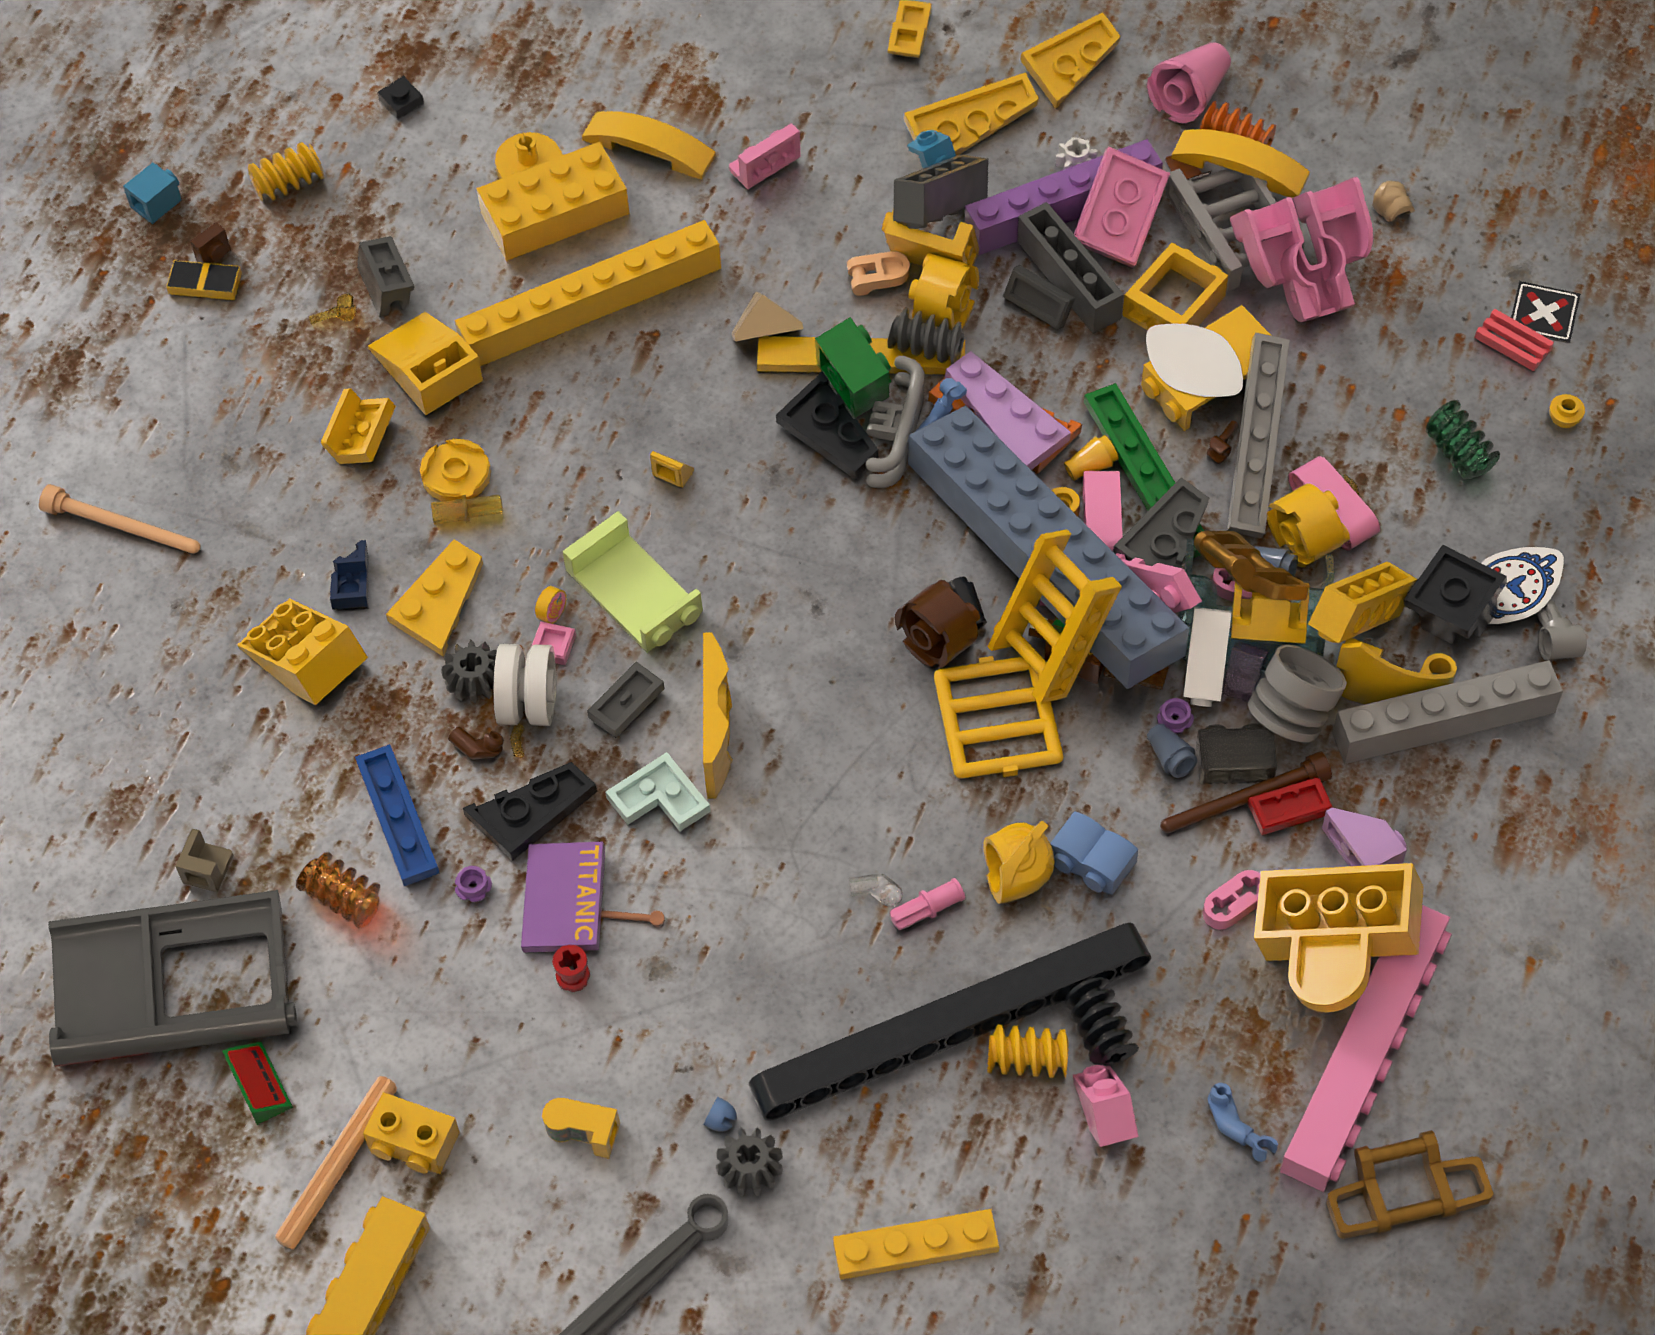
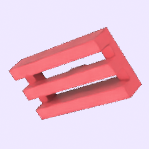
M1497 309L1491 312L1490 317L1486 318L1483 326L1479 327L1475 334V339L1533 372L1549 354L1554 344L1550 339ZM1491 330L1492 332H1494V333L1498 334L1499 336L1505 338L1507 341L1501 339L1500 337L1494 335L1493 333H1491V332H1489V331ZM1519 347L1535 355L1536 357H1533L1530 354L1524 352L1523 350L1519 349Z

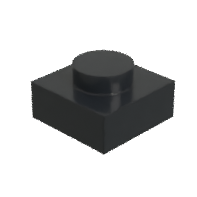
M404 76L377 92L379 101L397 120L424 104L423 95Z

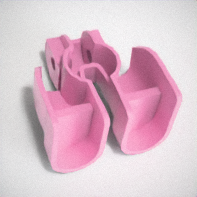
M1358 177L1350 178L1335 186L1314 193L1308 191L1294 198L1288 197L1258 210L1251 211L1247 209L1229 217L1235 238L1238 242L1243 243L1250 266L1258 281L1266 288L1283 284L1287 304L1298 322L1302 323L1351 308L1355 305L1345 266L1348 263L1366 258L1373 244V227ZM1299 221L1307 225L1318 264L1310 265L1305 257L1302 244L1305 241Z

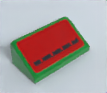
M262 1042L231 1047L222 1051L257 1125L293 1108Z

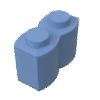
M1075 811L1050 843L1054 854V866L1063 873L1071 872L1081 876L1084 883L1091 890L1098 893L1103 891L1113 895L1138 859V848L1130 841L1114 832L1106 830L1090 817Z

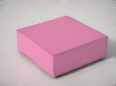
M540 621L532 645H552L555 653V663L566 666L576 637V631L574 628Z

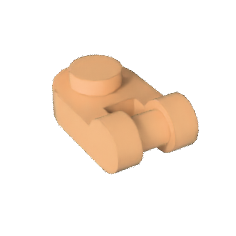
M899 252L856 256L849 259L846 264L849 275L853 277L851 280L852 292L857 296L867 295L872 290L902 285L908 280L910 274V262L904 254ZM875 270V273L866 274L868 271Z

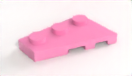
M1116 553L1174 613L1191 609L1202 602L1184 569L1161 563L1149 566L1145 564L1144 559L1134 558L1128 561L1125 555Z

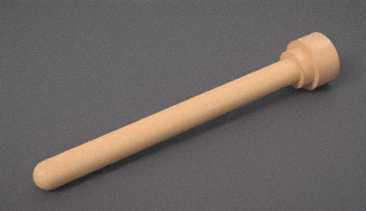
M52 484L46 485L40 495L39 509L52 515L63 514L66 511L191 554L199 552L201 548L197 540L71 499L70 495L65 493L63 488Z

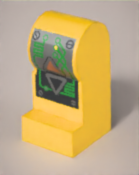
M555 1098L545 1105L542 1111V1118L547 1135L552 1140L566 1142L573 1139L592 1145L594 1156L610 1159L620 1126L617 1109L567 1098Z

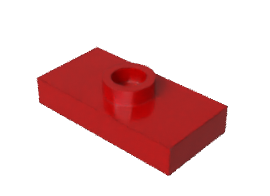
M1318 777L1253 796L1248 800V806L1261 835L1325 817L1326 811L1333 808Z

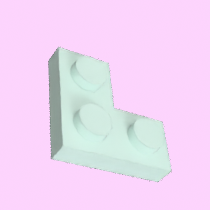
M667 752L605 791L607 800L627 825L658 805L679 831H682L711 812L710 804Z

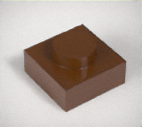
M217 222L190 241L196 262L213 264L221 260L231 250L226 231Z

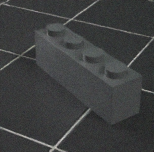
M957 155L895 179L893 221L905 222L908 228H926L927 223L942 221L944 216L959 214V210L965 208L966 205L988 198L989 158Z
M1048 202L1018 216L1017 242L1053 285L1075 297L1072 309L1094 334L1121 320L1124 293Z

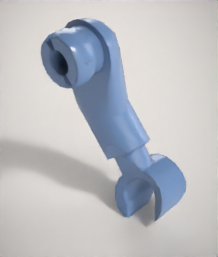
M952 378L944 379L939 387L943 393L942 398L937 399L931 413L917 430L950 414L953 408V401L962 398L967 393V389L960 382H956Z
M1225 1083L1215 1084L1208 1095V1104L1219 1131L1243 1146L1247 1144L1252 1147V1156L1258 1162L1265 1161L1267 1157V1151L1261 1147H1266L1271 1152L1276 1153L1278 1143L1274 1138L1259 1136L1254 1133L1253 1128L1240 1121L1231 1088Z

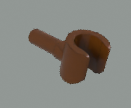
M1234 420L1228 424L1219 437L1215 435L1210 439V448L1207 450V455L1219 464L1226 460L1231 453L1232 447L1227 444V441L1238 427V423Z

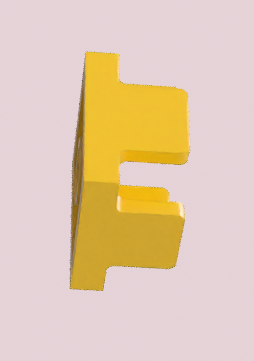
M1235 582L1231 638L1306 644L1309 591L1307 599L1300 600V603L1290 602V600H1274L1257 592H1252L1250 599H1241L1242 588Z

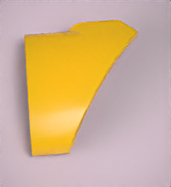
M1354 638L1347 639L1345 643H1342L1336 665L1337 668H1340V672L1344 675L1347 682L1341 696L1360 704H1369L1452 684L1457 670L1455 661L1450 656L1442 653L1428 656L1419 673L1406 670L1383 659V649Z

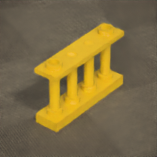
M1067 529L1041 534L1035 541L1033 552L1000 621L994 627V633L987 646L991 651L1013 647L1038 674V682L1031 695L1040 704L1067 697L1122 588V585L1114 577L1090 581L1065 555L1063 551L1071 536ZM1055 567L1080 591V597L1075 607L1050 582ZM1042 595L1066 619V625L1061 635L1036 609ZM1028 623L1052 647V653L1047 662L1022 636Z

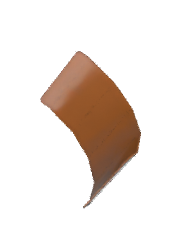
M1171 156L1165 158L1170 170L1174 171L1180 168L1187 180H1195L1211 174V171L1202 173L1198 167L1171 159Z

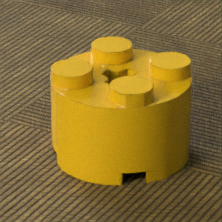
M928 253L923 261L919 280L914 279L909 289L908 297L914 300L912 319L918 311H922V322L924 323L933 314L935 315L936 326H939L943 319L947 318L950 330L954 328L958 321L961 322L963 328L975 304V300L970 299L972 288L978 290V268L968 263Z
M1307 483L1268 506L1272 509L1267 512V521L1275 541L1279 547L1286 544L1293 552L1292 554L1298 556L1299 567L1304 568L1350 540L1349 531L1341 522L1336 512L1339 508L1338 501L1329 490L1322 492L1316 486Z

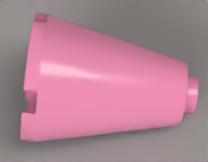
M1213 42L1157 64L1152 69L1151 76L1147 79L1146 84L1148 96L1154 107L1159 112L1164 110L1171 115L1168 119L1173 122L1188 123L1194 121L1203 113L1231 66V57L1228 51L1222 45Z

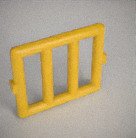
M993 656L981 657L978 659V663L942 668L934 672V682L954 775L957 778L964 779L1002 773L1003 777L1018 775V770L1054 765L1063 761L1064 755L1052 703L1050 701L1040 704L1031 695L1038 682V674L1022 656L995 661ZM1029 670L1033 687L953 699L950 682ZM1036 701L1040 719L962 731L959 729L957 713ZM1040 733L1044 735L1047 751L970 763L966 762L963 745Z

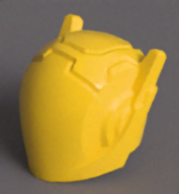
M1040 821L1037 825L1033 826L1025 822L1013 823L985 837L983 851L989 869L986 877L992 895L998 904L1018 900L1037 892L1051 877L1055 860L1051 844L1044 835V831L1048 828L1044 821Z

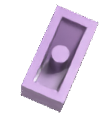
M1336 808L1326 811L1322 829L1348 866L1403 864L1407 851L1405 840L1397 830L1393 831L1386 820Z

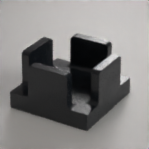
M1442 545L1405 597L1404 606L1421 616V628L1451 644L1457 638V633L1468 639L1471 634L1479 638L1497 613V598L1507 584V576Z

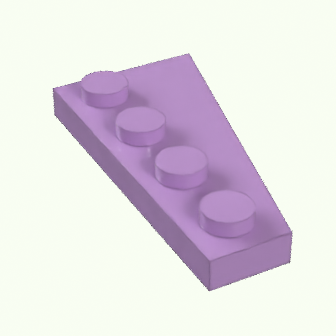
M968 352L946 368L945 378H952L956 382H960L967 389V393L961 398L964 404L969 409H973L979 419L1030 470L1070 441L1071 432L973 352Z

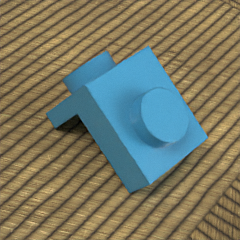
M935 130L924 131L917 135L916 140L907 144L909 152L918 155L922 168L956 156L950 136Z

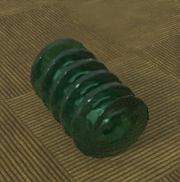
M1452 400L1441 406L1431 416L1426 425V433L1430 438L1434 439L1436 446L1442 449L1444 456L1450 459V463L1454 468L1458 469V473L1462 478L1474 479L1487 473L1495 466L1500 458V452L1490 453L1494 447L1493 443L1489 440L1482 442L1486 436L1483 430L1475 431L1477 428L1475 420L1467 421L1469 413L1466 410L1459 411L1461 407L1460 402Z

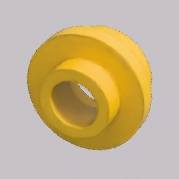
M1562 394L1556 396L1551 401L1549 414L1557 426L1571 428L1582 421L1585 414V406L1576 396Z

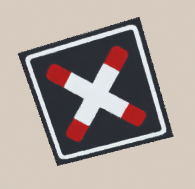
M1519 281L1511 318L1544 337L1570 342L1580 294Z

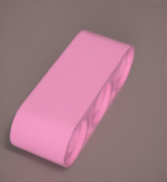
M1318 456L1289 473L1288 481L1293 491L1309 483L1319 488L1322 492L1331 491L1336 497L1339 504L1336 512L1350 534V540L1341 546L1343 549L1351 550L1380 532L1379 521L1373 511L1324 457Z
M1083 471L1084 523L1112 551L1114 545L1123 537L1120 471Z

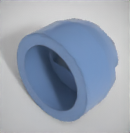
M717 1097L703 1125L715 1131H727L733 1126L725 1118L736 1120V1111L729 1102Z

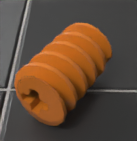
M1213 101L1204 115L1200 129L1228 132L1256 140L1268 146L1272 144L1276 131L1275 124H1271L1265 131L1263 130L1265 121L1262 118L1255 125L1251 124L1253 118L1251 113H1248L1241 120V108L1237 107L1229 114L1230 105L1228 102H1225L1218 109L1216 108L1217 102Z

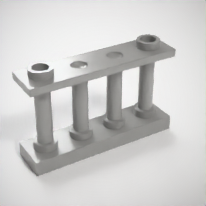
M1180 168L1169 172L1166 196L1209 264L1219 267L1228 275L1227 292L1239 288L1244 267L1250 265L1246 252L1240 255L1237 252L1234 253L1228 244L1236 240L1232 227L1225 230L1218 228L1212 218L1252 203L1257 210L1276 203L1274 197L1262 179L1228 168L1195 181L1187 180ZM1236 179L1245 191L1211 205L1202 204L1197 196L1199 193Z

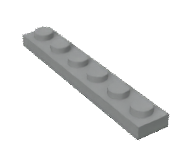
M1255 333L1252 338L1227 531H1234L1241 535L1262 538L1265 534L1290 339Z

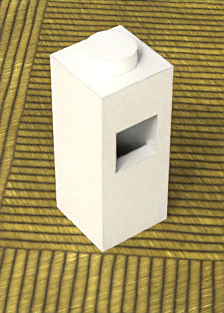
M1194 607L1183 697L1190 698V704L1212 707L1213 701H1221L1231 611Z

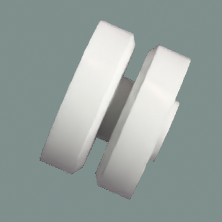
M499 644L494 669V711L496 723L498 725H518L523 717L525 706L526 718L532 726H551L557 689L553 646L533 644L527 654L525 664L524 651L519 644Z

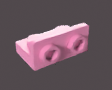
M792 123L781 130L774 131L768 138L757 145L745 149L738 156V159L729 164V171L747 189H750L801 157L800 131Z

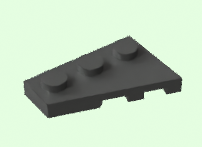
M1181 477L1114 545L1113 552L1125 555L1128 561L1134 558L1144 559L1145 564L1149 566L1161 563L1181 568L1207 508L1209 497Z

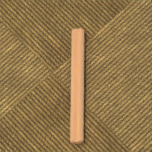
M379 1076L375 1080L276 1233L275 1238L282 1246L294 1249L300 1242L365 1140L363 1132L382 1093L394 1095L397 1091L396 1084L392 1080L384 1076Z

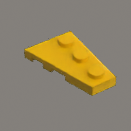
M454 539L386 613L387 621L444 657L450 635L456 629L460 620L459 614L465 600L469 599L483 566L482 556Z

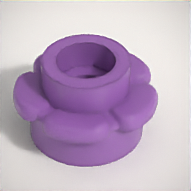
M1172 698L1160 706V713L1157 715L1158 724H1164L1175 734L1182 733L1185 728H1190L1193 724L1194 716L1191 714V708L1186 701ZM1175 715L1179 718L1177 720H1174L1172 716Z
M477 866L463 868L455 879V884L457 885L455 893L462 900L469 899L471 902H479L486 897V892H489L492 888L491 878L486 876L485 871ZM476 883L477 885L476 887L471 888L470 884Z

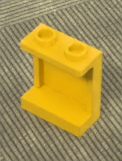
M888 211L883 220L882 231H884L890 252L904 254L909 262L923 266L925 256L931 253L974 266L980 249L973 225L960 221L955 237L951 240L919 229L908 228L905 222L893 221V211Z

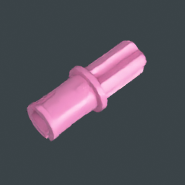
M955 878L927 893L922 890L919 892L918 897L890 911L892 923L898 930H903L927 917L933 919L937 917V912L959 901H964L965 894L960 883Z

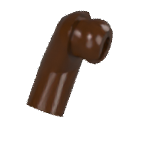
M459 726L450 733L448 738L454 746L472 760L495 758L503 750L504 739L500 733L491 731L490 734L486 733L484 738L475 739Z

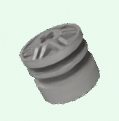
M1292 645L1280 646L1266 668V677L1260 679L1256 690L1251 695L1248 707L1257 721L1270 731L1296 742L1309 743L1316 740L1319 736L1322 726L1325 725L1328 719V710L1334 709L1345 690L1347 682L1340 670L1324 657L1302 647Z

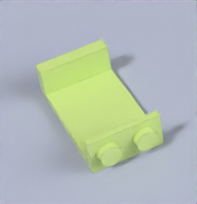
M619 511L562 551L565 570L647 653L656 646L666 644L676 631L684 625L688 626L694 623L703 612L701 592L696 588L688 594L629 535L628 521Z

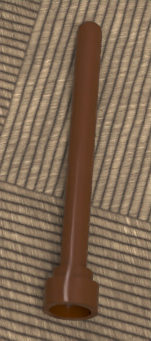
M1322 751L1306 756L1305 761L1301 762L1300 767L1165 818L1161 821L1160 828L1165 833H1171L1244 805L1253 796L1316 777L1320 778L1321 782L1332 779L1329 762Z

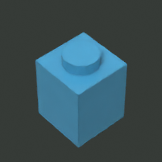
M154 162L123 185L129 206L152 224L182 200L178 189L179 181L170 170H163Z

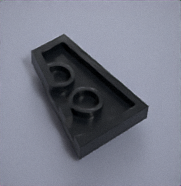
M823 372L815 377L776 414L777 424L854 479L867 469L866 462L868 459L878 458V448L858 420L853 419L845 407V402L830 387L829 380Z
M570 762L530 779L529 784L509 793L506 789L494 794L495 799L479 806L473 803L462 809L464 815L513 861L529 848V844H534L598 791L596 784Z

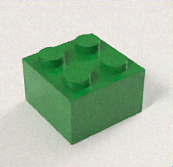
M849 317L816 337L815 347L818 367L828 378L836 393L843 399L845 406L855 419L873 408L874 402L884 401L890 397L889 384L891 379L889 371L891 366L883 353H875L870 345L872 343L871 337L862 324L857 326L852 318Z

